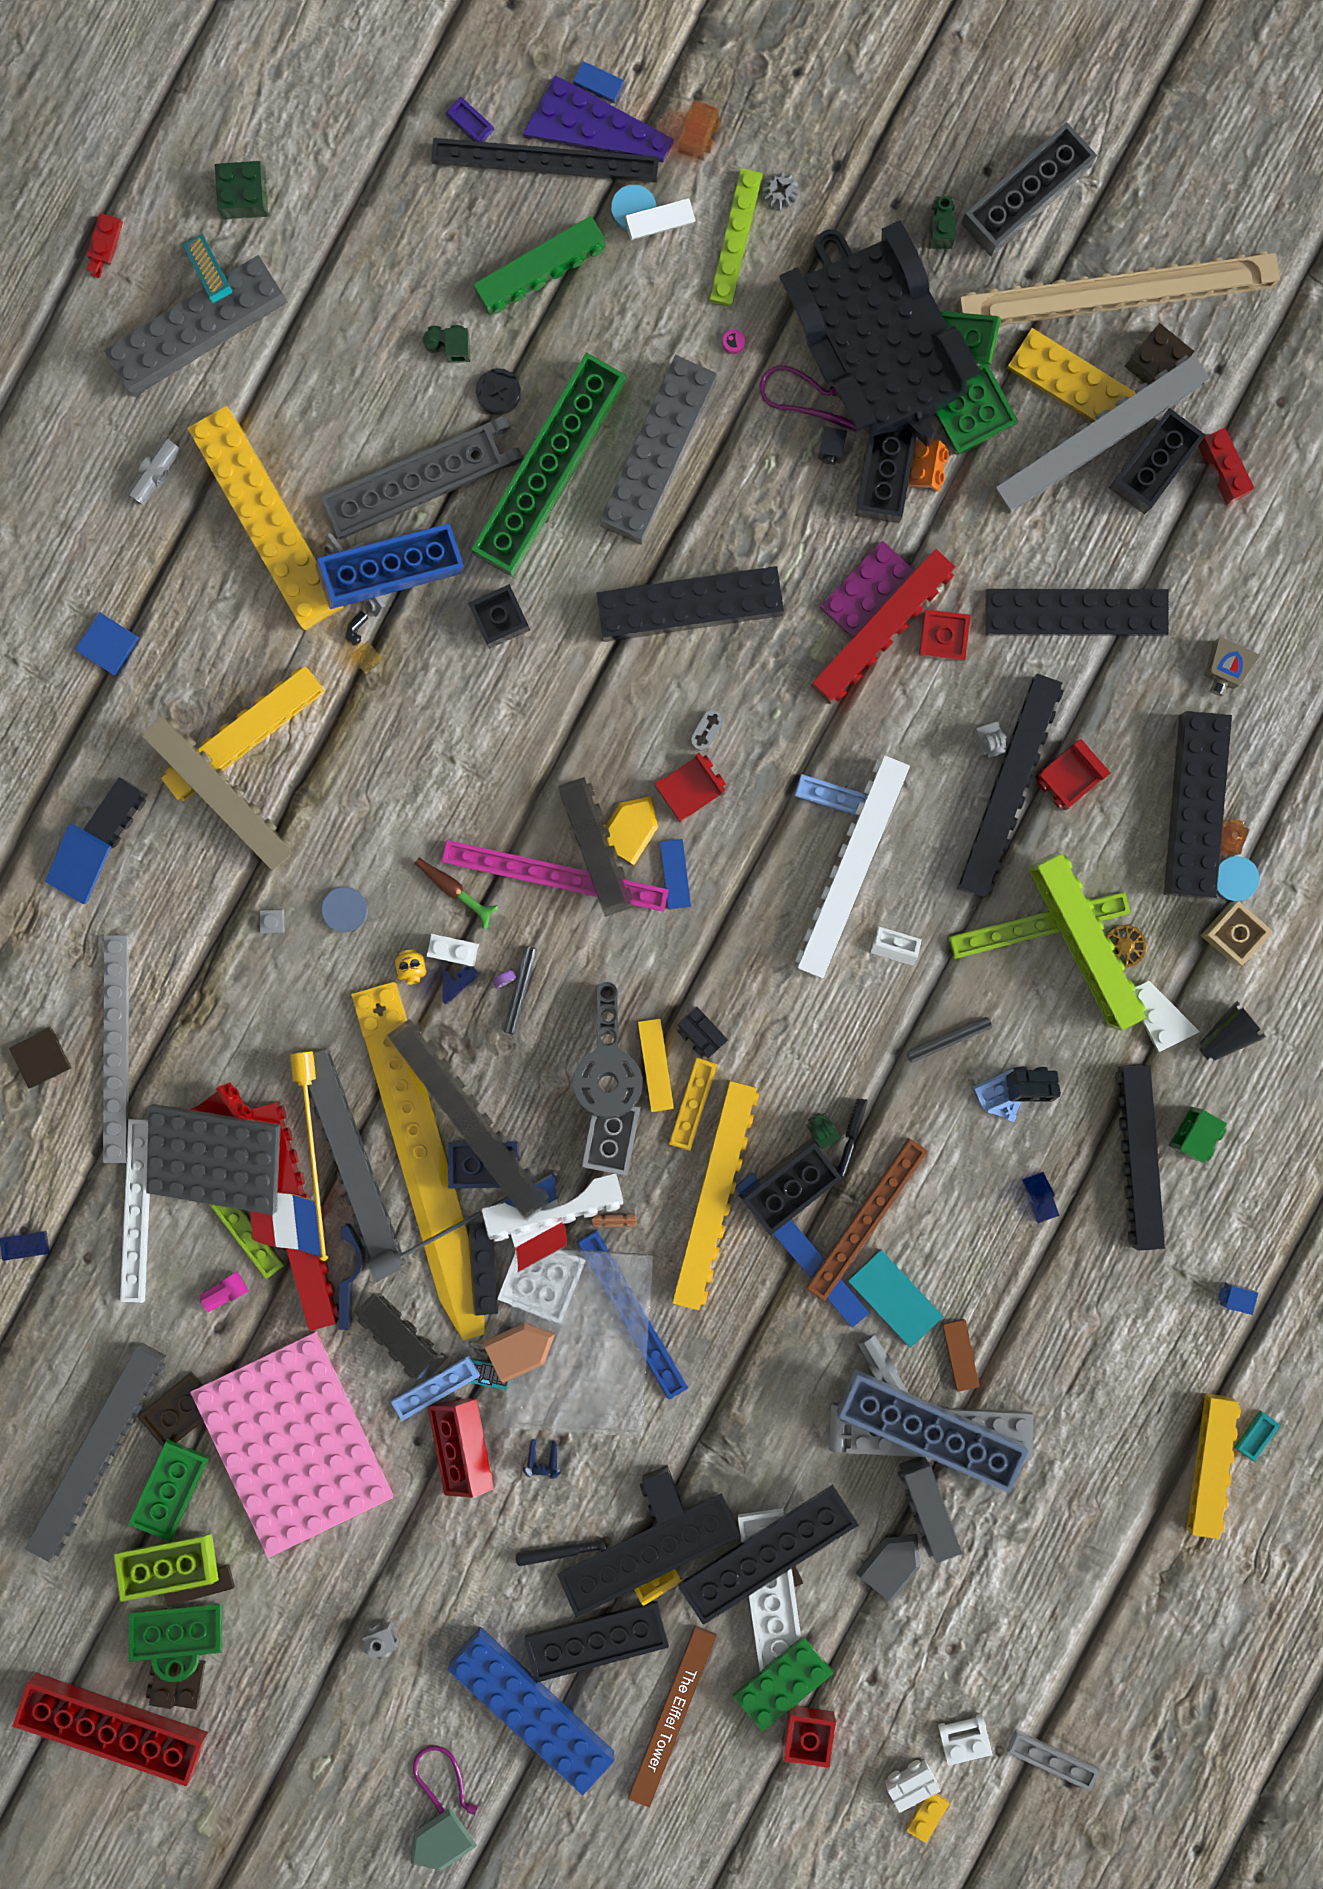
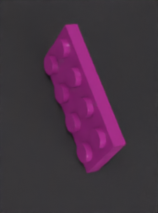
M882 540L820 608L850 637L854 638L915 570Z

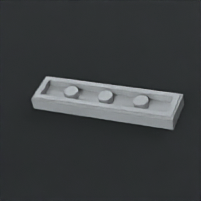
M1017 1729L1006 1749L1007 1753L1090 1792L1100 1773L1098 1767Z

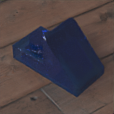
M467 966L457 975L460 978L457 981L447 969H443L442 1001L445 1004H449L481 974L476 967L469 969Z
M1044 1172L1021 1179L1037 1223L1060 1216L1053 1198L1055 1194Z

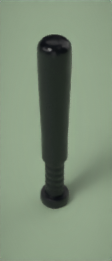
M602 1537L599 1538V1541L579 1545L574 1543L522 1551L516 1554V1563L518 1566H526L577 1556L580 1553L600 1550L603 1552L607 1550L606 1541Z

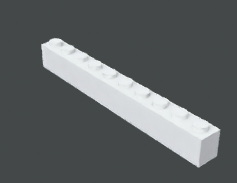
M883 756L881 760L877 759L872 771L876 773L873 781H868L864 793L867 794L864 802H859L855 814L859 815L855 824L851 822L846 835L850 836L847 845L842 844L838 856L841 857L839 865H834L829 877L832 878L830 887L825 886L821 895V899L824 900L821 908H816L812 920L815 921L812 929L808 928L803 940L807 942L804 950L799 949L796 956L797 968L824 978L910 765L887 756Z

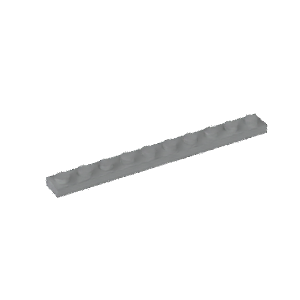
M104 935L103 1163H126L129 1116V936Z

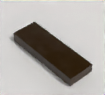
M230 1565L217 1567L219 1580L212 1584L164 1593L167 1607L234 1589L235 1584Z

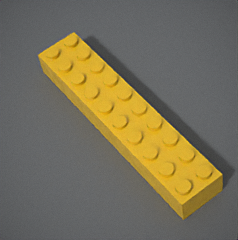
M225 406L188 427L190 434L300 626L307 630L344 609V606L334 609L329 608L316 569L317 559L229 407Z

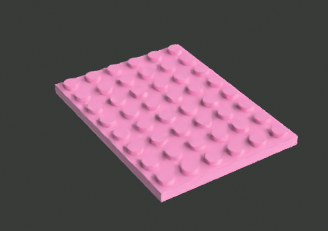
M317 1331L190 1392L268 1558L393 1498L394 1495Z

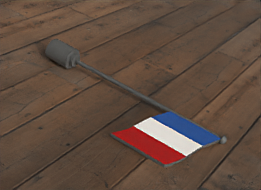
M553 1169L550 1174L488 1207L506 1202V1204L515 1208L531 1211L557 1208L559 1204L556 1196L555 1178L558 1176V1172ZM482 1210L399 1254L398 1250L393 1252L392 1249H389L367 1261V1265L376 1282L401 1270L400 1264L404 1263L403 1257L483 1215ZM562 1221L553 1223V1226L547 1229L532 1228L530 1229L531 1232L524 1235L511 1234L517 1253V1272L567 1246L566 1228Z

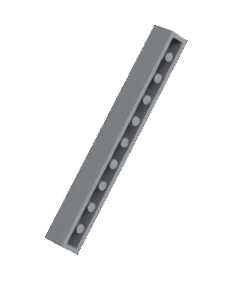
M1195 355L1189 359L1187 356L1183 357L1175 363L1176 368L1170 372L1167 369L1162 371L1155 377V382L1150 385L1144 383L1135 390L1136 394L1129 399L1127 396L1123 397L1115 403L1116 408L1110 412L1107 409L1102 411L1095 417V422L1090 425L1088 423L1081 425L1075 430L1077 434L1071 438L1068 436L1063 437L1056 443V448L1051 451L1048 449L1044 450L1036 456L1038 460L1032 464L1026 462L1017 469V474L1011 478L1007 475L997 482L999 486L996 487L995 492L1008 512L1012 513L1206 384L1210 377Z

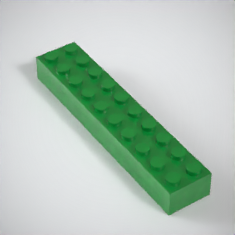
M585 353L471 550L474 556L510 577H514L626 385L625 374L589 353Z

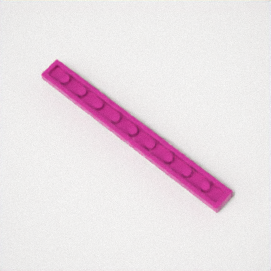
M450 840L446 841L442 858L443 863L661 912H664L669 889Z

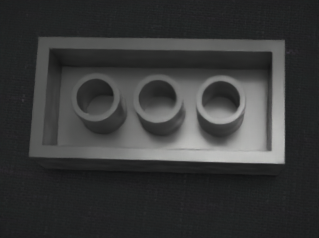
M916 1457L900 1463L901 1471L897 1473L905 1492L909 1491L905 1495L913 1514L917 1513L913 1517L921 1536L925 1535L921 1539L928 1556H933L937 1564L961 1555L960 1545L927 1458Z

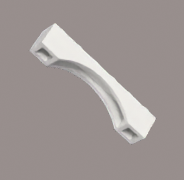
M615 1173L594 1179L588 1188L577 1198L554 1209L531 1211L502 1203L483 1208L482 1212L489 1239L502 1241L507 1239L510 1234H527L531 1232L530 1229L532 1228L547 1229L552 1227L555 1222H572L577 1216L592 1217L597 1215V1211L606 1209L607 1212L620 1208L619 1205H623V1197Z

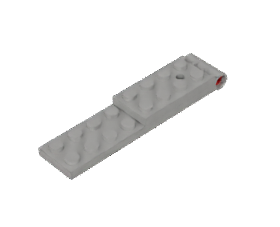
M840 1402L831 1403L829 1451L850 1454L927 1457L839 1418L836 1411ZM944 1408L1023 1443L1029 1450L1025 1460H1032L1034 1418L1032 1412Z

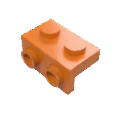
M920 440L915 441L908 482L909 487L932 488L934 491L941 490V485L945 480V462H947L949 457L948 448L941 441L933 440L930 446H925Z

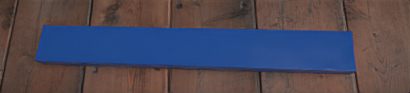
M751 1173L736 1185L735 1189L741 1194L758 1179ZM790 1220L773 1234L808 1276L812 1278L824 1261V1258L797 1225ZM840 1279L827 1298L853 1328L869 1314V1311L844 1281Z
M595 1230L578 1240L579 1247L668 1400L687 1390L688 1386L598 1231Z

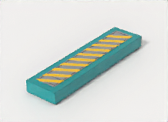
M200 234L183 244L211 301L215 303L231 294L233 291L204 235Z

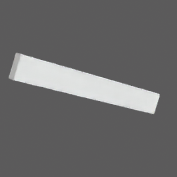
M128 1119L120 1302L143 1303L145 1301L150 1194L146 1193L148 1120Z

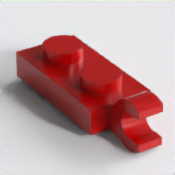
M99 213L86 255L91 259L88 263L87 271L91 272L90 275L93 277H101L104 263L111 265L123 226V221L120 218Z

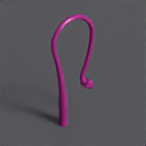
M786 365L775 366L762 376L760 394L769 406L776 409L810 414L855 432L857 431L853 421L816 409L776 404L771 402L764 392L766 378L777 370H786L800 376L823 395H832L833 397L838 395L835 388L826 391L803 372Z
M428 1746L422 1749L415 1756L413 1775L429 1796L439 1814L444 1812L445 1809L417 1772L419 1759L429 1751H440L450 1758L458 1781L460 1804L467 1810V1813L475 1815L478 1806L471 1803L468 1805L464 1801L463 1781L453 1754L440 1746Z

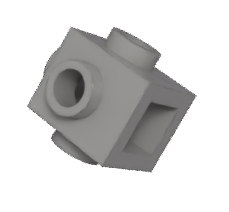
M392 1621L381 1625L380 1623L370 1625L361 1641L365 1654H369L370 1660L377 1657L379 1660L388 1657L392 1651L397 1650L399 1645V1639Z

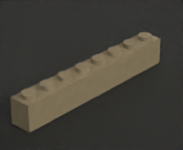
M165 715L161 716L142 736L271 870H274L293 852L291 848L293 843L285 835L281 837L275 831L277 826L269 818L265 820L259 814L261 810L254 802L248 803L244 799L245 793L236 784L232 786L227 781L229 776L220 767L216 769L210 763L213 760L204 750L201 752L197 750L194 746L196 744L194 739L187 733L183 735L177 729L180 725L171 716L168 718Z

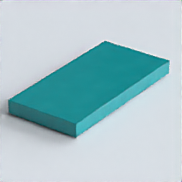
M881 1249L848 1279L851 1285L910 1348L943 1318V1315Z

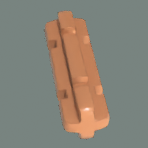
M597 1214L592 1216L593 1227H602V1225H605V1227H623L624 1225L635 1227L637 1224L635 1214H627V1216H623V1214H605V1216Z

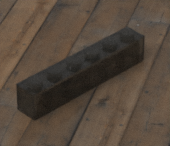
M585 777L559 785L562 801L604 916L606 917L631 908L630 901L633 900L630 888H625L622 881L626 877L622 866L617 867L615 859L618 858L614 845L610 846L607 840L610 837L607 825H602L599 818L603 815L599 804H594L592 799L595 793L591 782L587 783Z

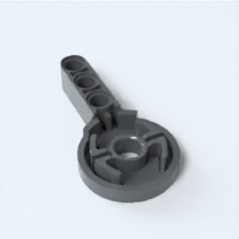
M603 982L597 988V1047L578 1064L574 1073L573 1089L578 1103L585 1111L599 1118L610 1119L626 1114L636 1105L642 1092L643 1080L640 1068L635 1060L618 1046L617 988L611 982ZM603 990H610L613 996L610 999H604L601 996V992ZM604 1012H610L614 1018L611 1021H604L601 1015ZM609 1034L614 1038V1041L610 1044H605L601 1041V1037ZM602 1077H613L617 1082L615 1090L612 1092L602 1091L599 1087V1081Z

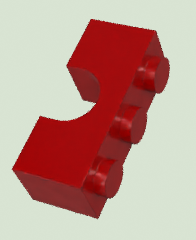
M1224 427L1205 436L1198 445V448L1206 464L1212 463L1219 474L1217 487L1226 505L1247 496L1255 488L1226 428Z

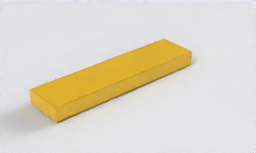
M661 1019L640 1021L638 1026L651 1112L674 1109Z
M695 1058L669 1145L691 1151L718 1064Z

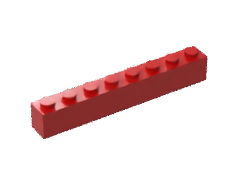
M935 549L814 680L811 687L830 704L834 700L839 702L847 693L844 689L850 683L854 686L863 676L860 672L865 666L869 669L878 660L875 657L880 650L885 652L892 645L893 641L890 639L896 633L900 636L909 626L906 622L912 616L915 619L924 610L921 605L926 600L931 602L939 593L937 588L942 583L945 586L955 576L952 572L956 566Z

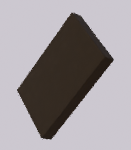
M192 1371L137 1416L162 1448L167 1439L177 1443L203 1421L190 1393L192 1390L201 1387L202 1384Z

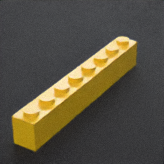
M306 666L295 669L287 681L277 683L269 695L259 697L251 709L241 711L236 716L237 719L231 724L226 723L218 730L219 733L216 736L206 738L200 744L201 747L198 751L204 750L213 760L210 763L216 769L220 767L224 771L318 698L326 690ZM172 766L164 772L166 775L161 779L177 800L184 802L196 792Z

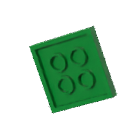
M988 364L979 366L982 372L981 375L966 381L964 395L935 413L957 456L1018 424V420Z

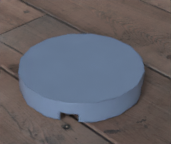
M340 887L334 889L326 895L322 903L324 921L330 928L336 931H354L363 925L367 918L366 899L353 888Z

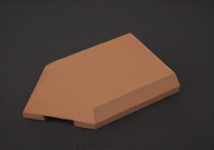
M522 1323L483 1341L486 1352L502 1383L544 1365L555 1333L536 1328L528 1323Z

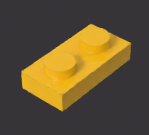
M674 1569L634 1590L644 1606L678 1585L682 1579L677 1569Z
M936 1793L921 1801L905 1827L906 1831L927 1843L948 1808L949 1800Z

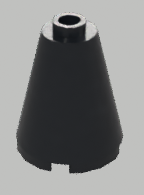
M1238 1001L1231 1005L1200 1042L1202 1047L1199 1050L1207 1060L1210 1058L1214 1061L1266 1038L1264 1033L1261 1035L1257 1033L1261 1029L1245 1009L1241 1008L1238 1010L1237 1007L1240 1006Z

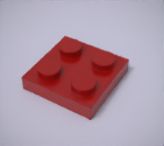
M925 609L919 656L965 661L971 615Z

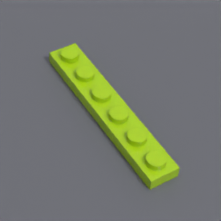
M744 168L740 170L711 292V303L732 307L763 177L761 172Z

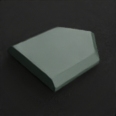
M450 1807L414 1832L411 1864L442 1871L477 1847L475 1841Z

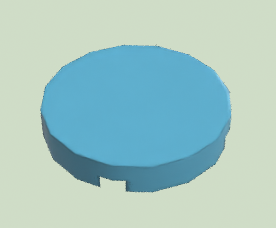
M628 185L621 188L612 200L614 221L621 229L628 231L624 219L626 215L656 208L653 194L647 188L640 185Z
M1240 856L1228 857L1220 861L1217 894L1229 901H1243L1251 897L1257 890L1260 881L1259 872L1255 864L1249 859Z

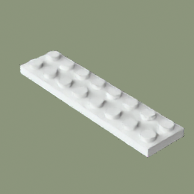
M783 1508L738 1514L741 1543L784 1516ZM792 1569L749 1596L760 1671L801 1638Z

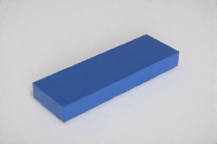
M683 839L662 841L660 845L666 889H669L667 896L668 908L691 907Z

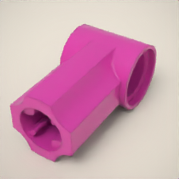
M237 1271L221 1280L220 1284L203 1292L199 1297L204 1309L210 1312L229 1300L233 1301L249 1290Z

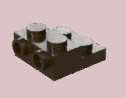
M199 1660L193 1674L180 1682L162 1680L156 1675L151 1664L150 1675L154 1676L153 1683L148 1685L146 1691V1698L150 1699L149 1706L167 1709L178 1706L196 1710L199 1705L206 1661ZM174 1663L170 1667V1674L176 1677L181 1672L179 1663Z

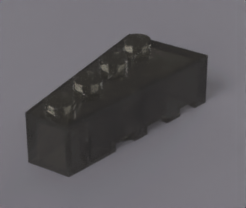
M373 1293L356 1310L355 1314L358 1316L357 1321L365 1329L369 1328L374 1334V1340L381 1346L384 1344L389 1350L388 1355L405 1367L403 1370L410 1378H429L448 1358L443 1352L438 1355L432 1349L434 1344L428 1338L426 1339L421 1335L418 1336L416 1334L418 1332L417 1327L406 1319L402 1320L400 1318L402 1313L381 1293Z

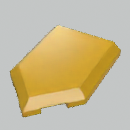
M651 796L619 803L596 842L632 865H635L658 828Z

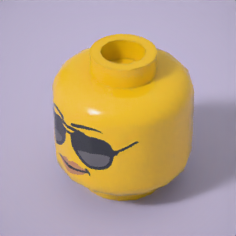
M417 950L402 951L395 959L397 978L405 981L408 985L419 983L420 979L426 975L424 957L422 954L417 953Z

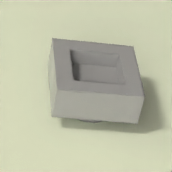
M284 910L260 911V933H285Z

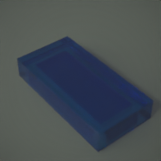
M47 1231L0 1238L2 1261L50 1253Z

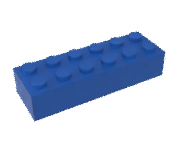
M450 523L317 558L316 569L330 609L460 575L464 568Z

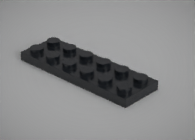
M657 1600L649 1602L644 1606L641 1604L535 1632L524 1637L536 1683L669 1648Z

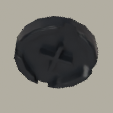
M495 368L484 373L479 378L476 384V395L479 404L485 411L495 415H503L516 408L521 398V388L519 381L513 373L506 369Z

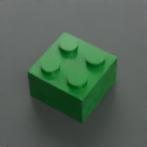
M1190 1107L1168 1146L1192 1160L1205 1164L1206 1160L1209 1161L1214 1155V1146L1217 1141L1224 1137L1227 1123L1203 1109Z

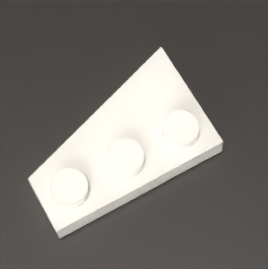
M1145 981L1135 986V991L1133 992L1146 1008L1144 1013L1147 1018L1143 1019L1142 1023L1157 1052L1200 1032L1150 981Z

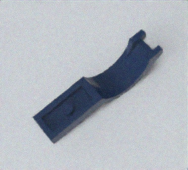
M345 1223V1226H342L341 1239L349 1242L355 1249L357 1267L352 1276L340 1282L338 1330H348L351 1327L353 1281L363 1270L366 1259L364 1247L351 1223Z

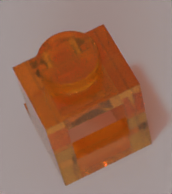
M1238 819L1223 822L1222 851L1234 856L1242 853L1243 845L1250 829L1245 827V822ZM1234 831L1238 833L1236 839L1232 837Z

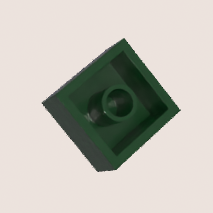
M249 161L215 164L217 209L222 218L226 220L268 217L266 172L261 162Z

